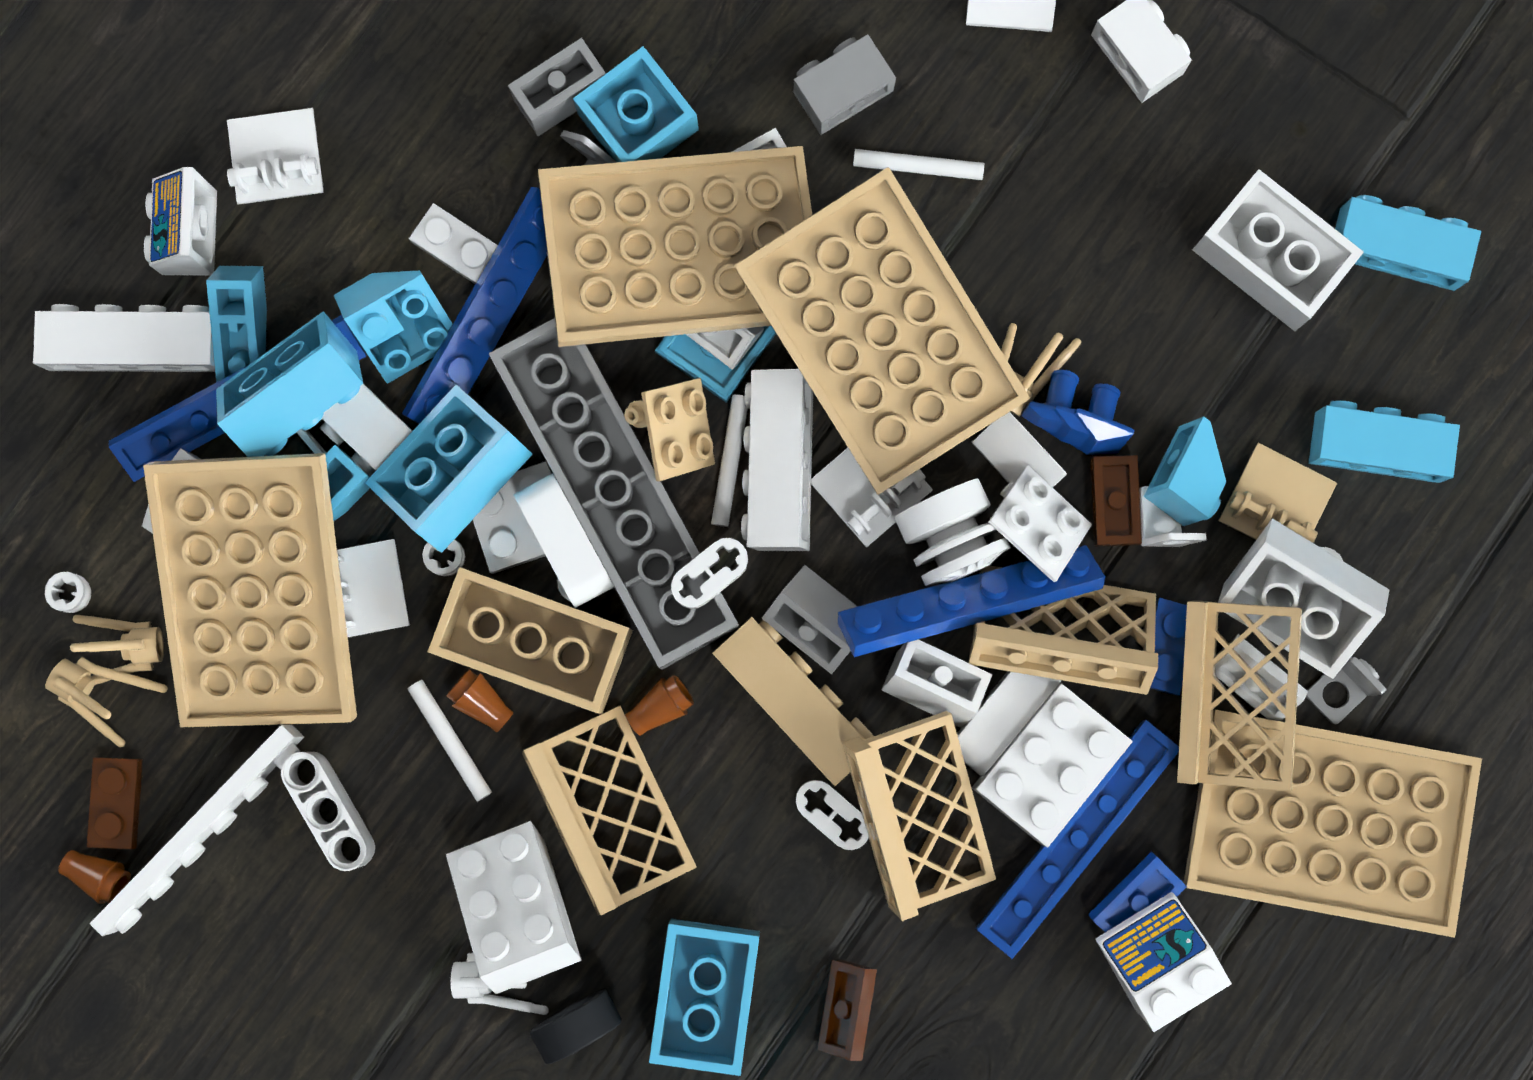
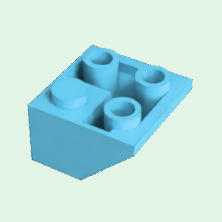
M420 270L371 273L334 295L345 322L387 384L433 358L453 325Z

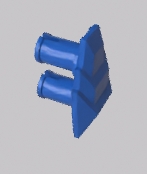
M1054 370L1051 374L1046 402H1029L1021 415L1060 441L1074 446L1087 455L1117 454L1133 436L1135 431L1128 426L1113 421L1117 401L1121 393L1115 386L1101 383L1094 385L1089 410L1072 409L1071 406L1079 377L1068 370Z

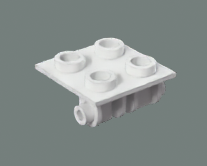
M313 108L227 120L233 167L227 170V177L230 186H235L238 205L324 193Z
M849 448L845 449L811 479V485L866 548L896 523L894 519L896 515L918 504L933 491L924 480L926 478L925 475L918 469L878 495Z
M1027 465L1016 482L1011 481L1001 491L1000 495L1004 499L989 520V523L1048 578L1056 582L1092 524Z
M395 539L338 549L337 554L347 637L410 626Z

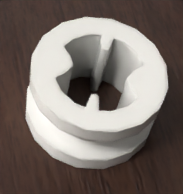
M455 539L450 543L447 549L455 553V559L453 562L447 561L450 566L441 568V563L433 559V553L437 549L427 542L422 553L423 562L427 569L437 575H454L459 567L462 568L464 565L465 552L462 545Z
M60 572L48 580L45 586V598L52 608L66 613H75L88 605L91 599V588L84 577L71 572ZM64 583L72 586L76 585L77 592L71 593L75 596L71 602L59 598V592L64 593V590L60 589Z

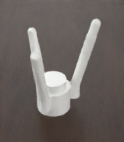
M473 953L467 954V962L453 963L451 992L454 999L467 998L468 1004H488L546 1015L549 1012L548 1007L544 1005L489 994L492 990L480 978ZM527 982L513 988L523 989L527 986Z

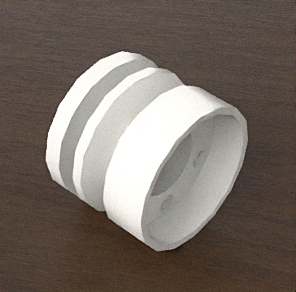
M979 478L934 495L894 517L906 544H914L926 540L930 547L914 559L916 567L936 560L938 567L921 576L926 587L937 583L953 582L991 565L1000 554L1011 548L1006 538L987 545L984 537L997 530L990 523L978 525L975 520L976 516L984 512L991 505Z

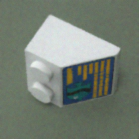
M182 167L153 178L152 193L147 194L145 202L147 216L151 219L150 236H146L144 240L146 261L149 262V266L161 275L211 276L214 272L217 190L193 167Z
M1173 892L1168 893L1095 938L1133 1007L1153 1032L1231 985L1213 949Z

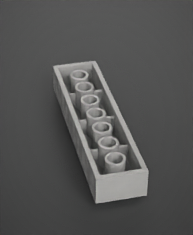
M554 318L490 352L489 356L657 666L663 670L739 628V624L721 592L699 608L689 609L683 607L675 600L671 590L673 577L700 553L660 481L656 482L655 471L629 423L625 420L621 408L586 344L558 347ZM705 572L696 580L690 579L689 576L683 578L681 582L684 585V589L680 592L681 596L685 598L692 595L695 599L700 598L703 595L700 586L710 578Z

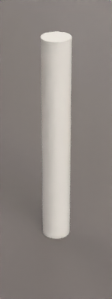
M855 149L853 166L883 170L889 167L892 171L975 180L983 179L984 163L862 149Z
M732 395L711 521V524L716 526L728 527L748 410L745 404V396Z
M420 680L408 687L409 693L475 800L478 802L492 793L491 789L424 681Z

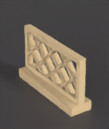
M989 565L979 571V574L999 569L1001 567ZM1104 585L1103 589L1056 601L1046 606L1042 605L1031 608L1034 613L1022 620L1015 613L1002 616L1010 625L1008 628L985 624V621L974 624L969 664L1145 695L1148 694L1158 669V653H1155V593ZM1080 597L1093 598L1101 607L1088 614L1075 600ZM1125 604L1144 607V615L1132 621L1120 607ZM1066 607L1078 621L1065 627L1053 613ZM1108 614L1122 627L1111 635L1097 622ZM1042 620L1055 634L1035 633L1029 627ZM1087 628L1100 642L1094 643L1078 640L1074 634ZM1131 635L1143 647V651L1124 648L1118 642Z
M1187 601L1177 783H1206L1292 791L1302 608ZM1218 612L1236 613L1249 628L1229 644L1217 631ZM1246 614L1263 616L1253 623ZM1271 616L1291 617L1290 636L1277 648L1258 628ZM1253 632L1271 653L1251 669L1234 648ZM1218 641L1225 649L1216 656ZM1287 645H1289L1288 660L1280 653ZM1229 653L1246 674L1227 690L1215 676V665ZM1273 657H1276L1288 670L1287 683L1275 693L1256 674ZM1251 677L1268 696V699L1249 714L1231 693ZM1214 685L1222 693L1215 701ZM1285 690H1287L1286 707L1277 698ZM1224 699H1227L1244 718L1227 734H1224L1212 721L1213 709ZM1271 702L1285 715V728L1272 739L1253 719ZM1247 723L1266 743L1248 759L1229 740L1232 735ZM1212 731L1220 739L1213 746H1211ZM1284 735V749L1282 751L1275 742ZM1222 744L1241 763L1229 775L1210 773V755ZM1270 747L1283 762L1282 780L1263 778L1250 763ZM1246 768L1253 777L1236 775Z
M621 706L523 750V757L597 915L601 916L697 868ZM613 719H616L623 734L617 752L593 744L598 727ZM592 730L588 741L576 738L577 736ZM566 741L584 746L585 750L578 770L574 771L560 766L552 748ZM626 743L633 757L622 754ZM590 749L615 757L607 782L582 773ZM620 760L638 766L642 777L636 792L612 784ZM563 773L575 777L571 789ZM580 779L605 787L596 812L578 806L574 794ZM645 783L653 798L642 795ZM610 789L634 798L626 823L601 814ZM639 800L656 805L661 814L655 833L631 825ZM583 814L594 817L590 829ZM599 819L623 827L615 853L598 847L593 838ZM664 824L666 825L671 838L661 835ZM629 830L653 838L645 863L620 855ZM658 841L676 846L683 864L669 871L651 866L650 864ZM601 854L613 858L609 870ZM618 860L643 868L637 886L622 894L619 893L612 878ZM648 870L660 874L644 883Z
M945 711L865 740L856 737L842 742L888 907L901 921L918 916V908L996 880L950 712ZM942 726L946 740L937 757L919 748L928 731ZM913 737L911 743L905 741V739ZM893 743H898L907 748L896 771L882 765L879 748ZM916 753L934 762L922 785L904 776ZM949 754L951 757L952 764L946 762V759L948 758ZM942 767L955 772L957 779L948 798L931 790ZM885 774L892 777L889 784L887 783ZM900 782L919 790L907 813L895 808L892 797ZM927 795L945 803L934 826L916 818ZM960 796L962 797L963 805L957 803ZM954 808L965 813L968 819V824L960 839L942 831ZM897 816L903 818V821L900 826ZM912 823L930 831L919 854L906 849L904 838ZM939 836L956 844L945 867L927 859ZM971 838H973L975 847L969 844ZM966 849L978 856L981 871L963 877L955 873L954 870ZM908 857L915 860L912 867ZM924 865L941 872L934 888L918 893L915 881ZM950 877L955 879L954 881L948 883Z

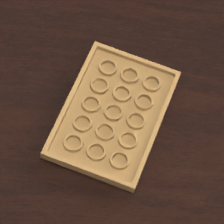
M803 146L538 169L558 347L771 326L734 265L812 216Z
M889 167L734 265L878 495L1030 399Z
M325 453L154 461L143 465L180 727L352 722L357 717Z
M1213 710L1212 721L1224 734H1227L1244 719L1237 713ZM1259 717L1253 718L1271 739L1285 728V722ZM1248 723L1229 738L1246 759L1266 744ZM1296 724L1292 791L1206 783L1199 784L1184 884L1187 886L1186 888L1455 938L1482 758ZM1213 731L1211 746L1220 740ZM1284 735L1275 742L1282 751L1284 749ZM1224 744L1210 755V773L1229 775L1241 765ZM1270 747L1250 763L1263 778L1282 780L1283 762ZM1246 768L1236 775L1253 777Z

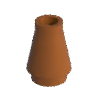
M470 669L465 672L446 695L453 702L451 707L487 725L496 733L514 713L505 705L481 673L476 675Z
M673 675L667 680L662 677L625 716L632 729L641 736L651 729L687 715V709L694 704V700L686 686L677 676Z
M75 850L69 851L59 865V874L71 880L98 904L110 903L131 881V874L124 870L122 863L81 854Z

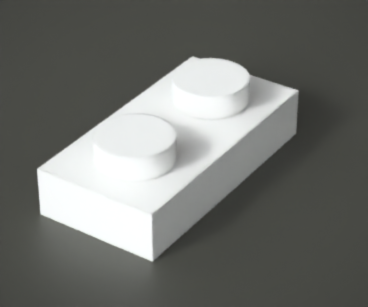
M434 203L409 238L414 245L474 284L477 283L498 246Z
M1237 634V635L1229 642V644H1231L1234 640H1236L1240 635ZM1245 639L1234 648L1251 669L1266 657ZM1229 653L1215 665V676L1229 688L1246 674ZM1271 660L1256 672L1273 693L1287 683L1288 674ZM1251 677L1234 691L1255 709L1268 699V696ZM1299 683L1297 706L1304 701L1308 693ZM1287 690L1277 697L1285 707ZM1273 702L1260 712L1270 720L1282 721L1285 718V715Z

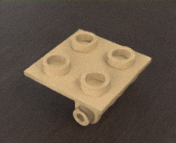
M701 378L641 392L642 400L631 402L625 410L624 416L627 423L637 428L647 427L656 482L715 464L713 441L710 436L706 399L703 393Z
M1257 443L1219 521L1257 540L1273 518L1313 543L1318 534L1314 529L1337 482Z

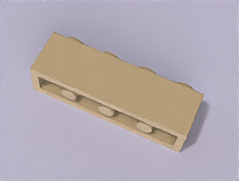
M751 617L712 654L825 777L836 786L850 773L842 742L856 737L865 740L874 736L857 717L849 722L840 713L838 708L843 705V702L826 684L820 689L816 687L807 677L813 671L811 667L796 651L788 656L777 643L783 637L764 620L758 624Z

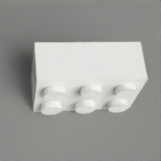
M1272 518L1225 581L1218 603L1302 608L1299 659L1334 679L1385 616L1389 589ZM1226 613L1246 625L1236 613ZM1246 614L1253 623L1263 616ZM1271 616L1258 628L1270 641L1279 646L1290 636L1291 617ZM1287 645V646L1284 648V649H1285L1286 651H1288V652H1289V645Z
M1059 684L993 766L977 780L972 789L1040 845L1048 848L1133 741L1067 687Z
M531 821L446 854L479 976L495 994L582 961L545 840Z

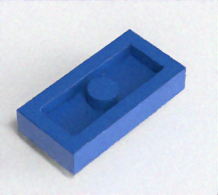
M1157 598L1155 653H1158V669L1150 688L1179 696L1183 685L1187 605Z
M1151 851L1088 916L1104 932H1107L1168 893L1173 892L1177 897L1187 886Z

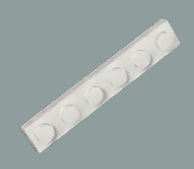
M281 725L94 918L90 925L101 936L117 931L123 934L128 931L142 916L138 909L149 898L155 901L161 897L174 883L170 876L181 865L187 868L194 863L206 849L202 843L213 832L217 835L222 833L236 819L237 815L233 811L244 799L248 802L254 800L267 787L268 782L265 780L267 775L276 766L281 769L284 761L290 755L300 752L296 745L304 736L293 725Z

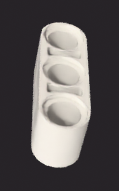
M553 473L513 494L574 608L614 587Z
M1007 671L981 703L977 714L957 732L964 762L980 776H983L1052 694L1061 680Z
M297 752L290 755L281 767L283 783L329 863L340 871H350L365 866L371 861L375 853L373 837L329 761L318 752ZM305 759L311 761L315 767V777L309 784L303 783L297 775V768ZM325 798L333 800L338 808V815L332 823L324 821L319 813V806ZM347 837H351L359 843L360 855L355 861L347 860L342 854L341 846Z

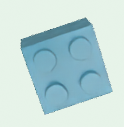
M644 46L573 98L580 118L616 162L661 159L699 130L697 114Z

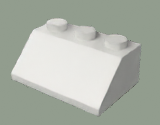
M1259 169L1192 249L1294 331L1298 330L1312 318L1364 253Z

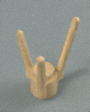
M1014 323L1009 325L1001 349L1007 361L1009 360L1017 330V325ZM1056 333L1025 377L1014 372L1030 399L1010 411L1011 413L1019 417L1021 416L1029 402H1032L1036 395L1051 380L1053 371L1059 370L1081 345L1079 338H1075L1060 353L1035 383H1033L1062 341L1063 335L1061 333Z
M73 616L74 623L128 631L129 633L122 634L121 640L73 643L70 645L72 652L121 650L123 660H131L132 663L114 668L113 670L128 674L138 671H152L153 663L162 662L164 656L162 631L160 627H151V622L134 623L94 616ZM97 675L90 676V678L95 680V685L112 680Z
M83 657L76 664L66 658L62 659L51 671L45 688L59 696V701L73 708L118 747H123L125 740L93 713H97L104 719L111 717L109 710L89 697L95 685V680L90 678V675L94 674L165 693L168 690L165 684L99 666Z

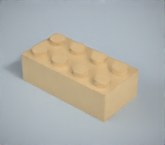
M459 567L428 653L589 711L603 714L633 630Z

